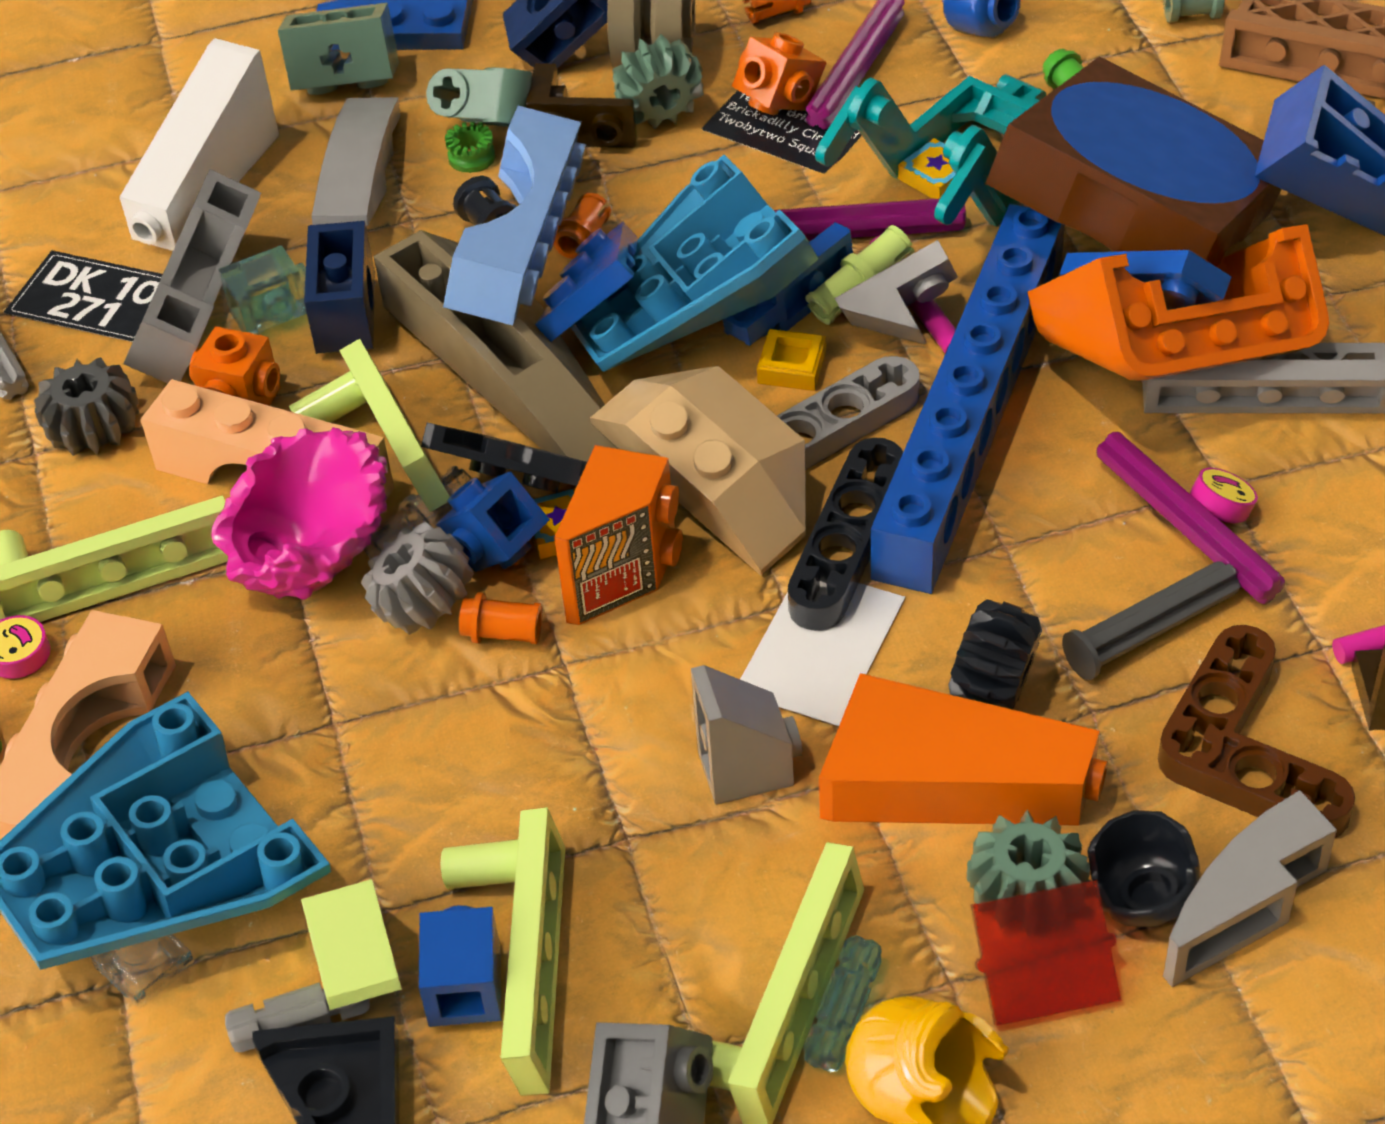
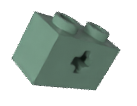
M388 3L286 15L278 28L291 91L306 89L308 94L319 95L336 90L337 85L357 83V87L363 89L375 88L386 84L388 79L393 78L399 65ZM333 44H339V49L343 53L350 52L348 58L342 59L339 51H330Z

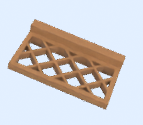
M1242 0L1237 10H1230L1226 18L1219 66L1300 82L1321 66L1326 65L1353 89L1358 91L1359 94L1385 99V7L1349 0Z

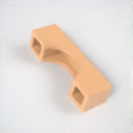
M173 379L170 380L140 419L156 470L204 484L210 482L221 465L231 463L246 465L248 457L262 453L271 444L272 438L279 436L292 437L298 433L299 429L304 428L313 432H326L331 430L332 427L339 428L341 431H359ZM365 432L368 440L367 443L376 445L379 448V456H384L387 461L388 472L384 475L386 483L383 486L388 498L394 489V483L384 437Z
M91 610L79 632L70 637L65 648L64 658L51 680L40 688L35 700V707L20 733L13 735L6 747L4 760L0 765V840L72 775L68 771L70 761L78 747L91 734L111 722L127 717L144 715L152 710L176 666L163 624Z

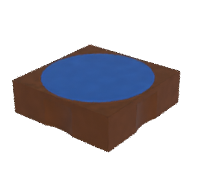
M1100 56L1008 124L985 183L1046 217L1090 236L1113 252L1190 250L1216 267L1221 263L1229 247L1243 241L1270 214L1281 191L1280 188L1254 177L1264 140Z

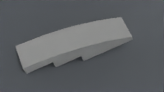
M399 97L346 99L337 116L326 148L313 206V225L364 220L366 226L369 225L387 191L385 169L394 154L392 132L400 119Z

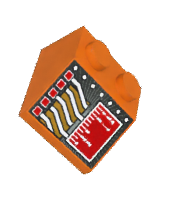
M599 445L594 446L554 537L566 623L580 625L657 591L667 566L675 567L677 565L682 550L683 532L681 529H676L674 525L679 503L678 486L671 485L669 458Z

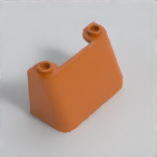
M1308 224L1281 228L1268 234L1269 238L1223 257L1217 268L1232 277L1224 299L1216 302L1167 310L1160 280L1142 282L1132 277L1125 269V267L1129 266L1126 254L1098 258L1027 292L1034 323L1038 332L1045 340L1132 381H1144L1304 350L1320 343L1326 336L1329 327V315Z

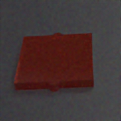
M1097 880L970 904L980 957L975 961V968L984 973L994 1025L999 1026L1121 1001L1111 947L1116 944L1117 940L1114 934L1107 931Z

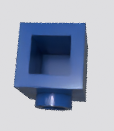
M459 905L449 907L443 911L420 913L419 991L429 1027L502 1021L501 946L493 907L473 908Z

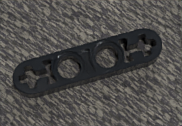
M874 437L858 442L850 450L789 580L788 611L791 619L797 625L809 630H823L838 624L845 616L871 557V527L903 454L901 447L895 442L885 438ZM875 466H879L874 475V483L868 481L867 472H872ZM863 503L870 506L873 511L865 516L855 517L845 514L842 508L848 504ZM843 546L850 549L854 554L847 559L836 561L825 558L821 553L829 547ZM820 581L827 583V595H821L817 602L813 601L820 589Z

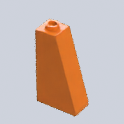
M860 673L819 775L820 819L832 822L994 824L1000 815L1010 822L1018 824L1028 809L1034 819V823L1043 825L1057 816L1059 825H1079L1086 800L1089 799L1097 802L1100 800L1107 774L1108 761L1097 759L1099 730Z

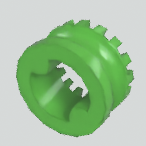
M471 121L470 126H467L466 122L461 123V128L455 125L453 126L454 130L449 129L447 131L448 134L445 135L446 148L448 149L447 155L449 164L453 169L465 173L479 172L488 168L494 162L496 156L492 144V130H489L487 125L484 127L483 123L479 122L476 126L475 122Z

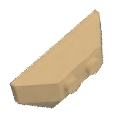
M719 366L635 379L590 417L591 424L617 448L669 458L671 485L678 486L679 503L760 576L806 536L805 440Z

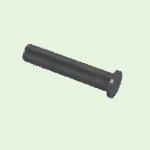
M1216 561L1083 632L1075 629L1070 630L1062 638L1063 651L1068 663L1081 678L1085 680L1096 678L1099 676L1103 665L1236 595L1240 590L1236 569L1231 564L1225 565L1222 561Z

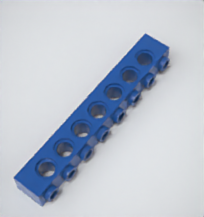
M1009 204L871 527V580L932 594L1037 330L1027 292L1058 278L1062 267L1065 225L1046 217L1030 207Z

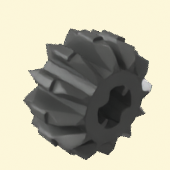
M101 357L95 359L89 365H83L76 359L73 367L68 369L54 367L53 379L38 382L39 394L34 399L36 406L34 411L39 426L43 427L46 438L51 441L54 448L66 447L73 456L79 454L85 448H91L98 454L102 445L109 443L120 446L121 434L130 433L135 430V419L139 413L137 407L139 400L135 387L131 386L128 376L123 372L120 365L107 366Z

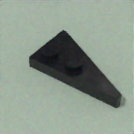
M428 422L421 447L471 459L469 470L498 477L505 474L507 469L524 473L523 485L558 493L560 482L577 486L587 464V461L480 433Z
M394 1016L253 1031L252 1041L257 1055L296 1124H399V1031Z

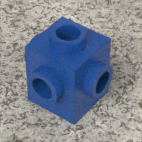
M510 471L485 483H481L477 477L465 483L449 497L447 502L451 505L452 509L436 526L440 527L446 534L450 533L464 547L462 551L469 557L468 565L474 572L496 564H499L502 569H506L516 563L531 549L532 545L529 540L550 519Z

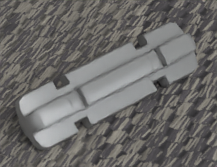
M319 982L263 1000L265 1007L254 1010L252 1003L230 1010L225 1014V1026L231 1046L235 1052H244L255 1048L252 1041L253 1031L332 1023L330 1016L341 1014L342 1020L366 1013L369 1010V999L329 1010L325 991L321 988Z

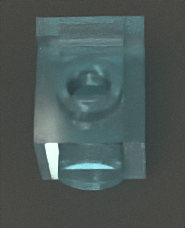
M282 245L218 269L229 312L242 332L259 335L261 331L307 314L304 304L306 267L302 262L295 265Z

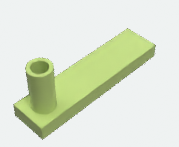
M358 339L339 350L350 371L289 406L291 412L332 423L363 404L368 403L400 464L429 512L446 504L450 497L362 341Z
M223 495L28 556L24 539L20 533L8 529L0 530V620L10 616L25 615L42 622L227 562L228 555L213 543L211 537L212 526L217 516L224 509L225 499Z
M548 807L520 811L519 836L516 840L443 848L441 853V874L444 885L448 890L515 882L501 1060L521 1096L550 1093L566 847Z
M826 842L743 1046L712 1040L713 1076L709 1087L731 1091L742 1124H773L865 890L852 846Z

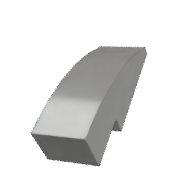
M1300 790L1265 811L1234 837L1201 876L1184 903L1169 937L1163 977L1171 987L1287 924L1296 888L1327 871L1337 829Z

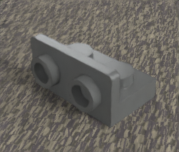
M596 1022L584 1124H704L707 1091L713 1076V1061L711 1058L713 1041L711 1036L672 1025Z

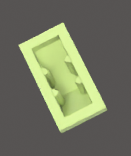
M372 879L301 899L329 1010L402 990Z

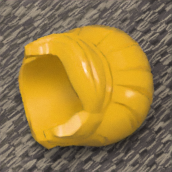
M903 996L887 999L861 1016L847 1044L845 1064L849 1084L857 1099L876 1118L892 1124H992L998 1106V1098L995 1085L985 1069L983 1060L986 1057L1003 1060L1008 1054L1009 1048L984 1019L972 1013L962 1011L957 1005L949 1001L936 1002L918 996Z

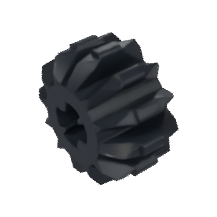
M986 599L979 604L975 613L971 615L969 625L963 634L962 642L956 653L955 663L950 672L951 679L948 684L950 695L1014 710L1024 684H1026L1029 671L1034 662L1035 653L1039 646L1042 628L1038 617L1025 612L1022 607L1005 601L999 603Z

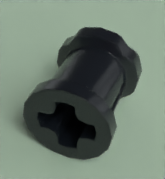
M482 175L465 181L458 188L453 199V207L456 214L464 221L472 222L474 225L492 221L508 214L517 207L515 204L503 200L500 197L497 184L489 177ZM480 191H482L487 197L484 198Z

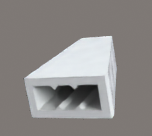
M215 38L207 46L120 195L122 208L133 240L173 251L209 169L239 182L278 138L279 131L259 49Z

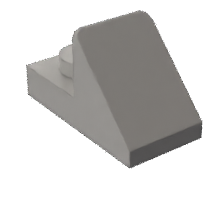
M937 240L837 296L835 300L851 325L926 344L927 341L911 314L908 305L916 301L924 303L937 298L948 289V283L957 279L958 276L940 242Z

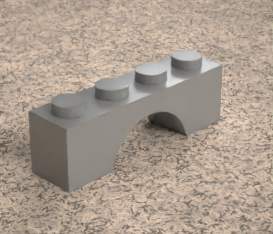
M209 169L125 358L124 365L165 383H169L171 379L182 380L192 355L200 342L214 308L215 299L248 227L261 192Z

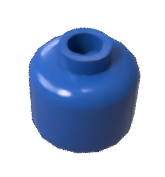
M942 0L944 15L948 24L954 30L989 38L1002 34L1016 20L1021 5L1020 0Z

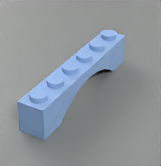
M517 106L508 127L498 177L512 191L519 205L508 214L464 229L453 254L443 304L444 308L513 326L520 305H532L538 279L543 275L548 252L552 250L558 225H561L567 200H570L576 176L579 175L586 144L577 142L581 122Z

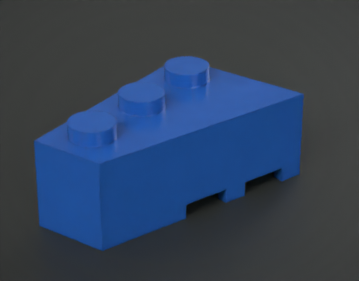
M1323 65L1274 100L1254 177L1385 236V114L1326 65Z

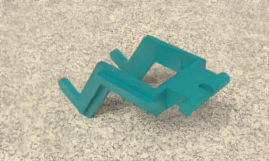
M1008 74L1001 76L996 87L968 76L913 123L909 124L883 84L870 77L860 88L855 86L818 144L815 159L818 163L827 167L832 166L839 158L854 132L858 130L888 173L898 179L899 163L933 138L941 142L946 140L943 156L949 159V165L955 172V176L936 205L934 211L935 220L945 225L951 224L971 196L987 222L998 227L1002 223L1009 204L1024 206V204L985 184L997 155V151L985 131L975 125L968 127L964 133L957 130L968 121H976L1001 134H1005L1008 124L1044 98L1046 92Z

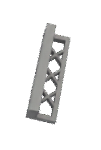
M1318 343L1294 353L1142 381L1144 413H1385V343Z

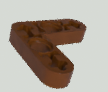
M1234 625L1224 629L1217 636L1163 729L1158 753L1160 770L1168 779L1176 784L1256 817H1259L1265 811L1285 800L1286 798H1283L1286 783L1293 785L1295 789L1291 788L1290 796L1300 790L1313 805L1317 803L1318 799H1324L1331 803L1326 805L1323 811L1320 812L1337 829L1335 838L1342 835L1349 826L1355 801L1353 787L1344 777L1331 770L1240 734L1270 680L1276 648L1272 638L1257 627ZM1242 654L1250 655L1243 664L1239 677L1232 674L1233 659L1238 660ZM1208 695H1220L1231 700L1235 708L1228 713L1217 714L1203 708L1199 701ZM1195 731L1203 735L1201 751L1196 750L1191 757L1179 753L1188 750L1194 739ZM1254 767L1267 772L1274 782L1265 788L1248 787L1240 782L1236 777V773L1244 768Z

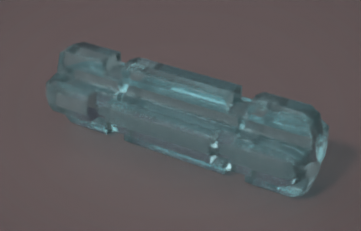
M853 935L844 941L837 959L840 961V965L833 969L815 1015L818 1021L811 1026L804 1043V1059L810 1066L822 1068L828 1072H835L842 1067L846 1057L847 1042L861 1018L871 991L869 984L875 980L882 962V949L876 941L865 940L858 935Z

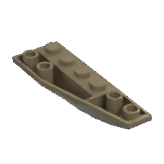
M422 230L374 255L383 307L538 447L545 451L587 462L595 445L619 449L591 424L590 417L605 404L562 336L559 335L550 342L536 327V322L544 312V308L537 300L533 299L531 306L520 305L513 326L444 308L443 304L452 258L458 242Z

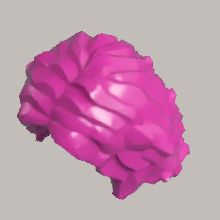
M335 427L326 432H313L306 428L299 429L295 436L272 438L271 444L262 453L248 457L246 462L247 471L242 473L231 489V497L226 498L224 509L217 516L211 532L213 543L228 555L226 575L230 581L243 584L247 590L273 595L278 599L285 596L307 599L311 597L313 591H317L327 586V583L332 582L335 575L352 564L353 557L361 553L367 545L371 544V536L380 526V521L382 520L380 514L387 511L385 503L387 496L383 485L386 483L384 475L388 472L385 457L379 456V448L374 444L370 445L367 443L368 440L365 432L341 431V429Z

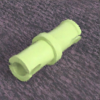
M890 225L883 234L859 254H848L840 262L841 269L817 289L805 296V300L809 303L808 307L821 322L830 325L842 313L835 300L837 296L914 254L915 250L911 247L913 244L908 236L897 226Z

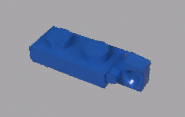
M835 222L811 240L809 243L816 253L818 260L773 298L723 319L725 333L744 341L746 345L750 346L760 337L767 335L769 329L788 331L812 312L808 307L809 303L805 300V296L809 292H813L841 269V260L848 254L853 253L850 229Z

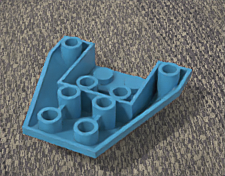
M725 155L721 156L717 161H711L701 166L693 174L691 183L679 192L638 239L637 252L632 256L635 260V266L631 268L634 272V277L571 326L573 332L603 372L773 298L818 260L816 253L802 231L780 209L775 212L765 202L742 171Z
M186 692L127 723L0 840V913L38 968L43 970L270 908L331 873V867L327 859L293 818L280 826L276 825L229 767L223 735L220 729L192 695Z

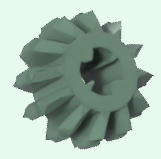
M660 34L654 44L648 45L639 38L638 50L635 52L622 51V65L612 69L615 98L632 99L634 101L636 125L647 120L656 129L663 119H669L677 125L678 114L681 111L694 112L693 99L704 95L703 83L701 81L703 77L701 65L697 57L693 56L687 45L683 44L680 39L670 43L668 39Z
M1028 809L1018 824H1014L999 815L993 824L992 832H978V836L973 842V855H971V860L967 862V881L970 882V888L974 889V902L977 905L978 911L995 910L994 919L999 929L1013 920L1021 921L1028 936L1036 928V922L1040 920L1058 930L1060 924L1064 921L1065 912L1078 913L1079 907H1081L1084 901L1085 884L1089 883L1090 864L1087 862L1088 857L1081 854L1082 843L1079 840V834H1061V825H1059L1057 816L1043 825L1034 823V819Z

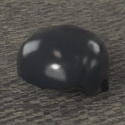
M1132 810L1108 820L1091 840L1088 847L1087 855L1095 896L1103 911L1109 912L1113 920L1126 926L1157 927L1178 918L1184 903L1201 878L1199 859L1190 833L1185 826L1161 811Z

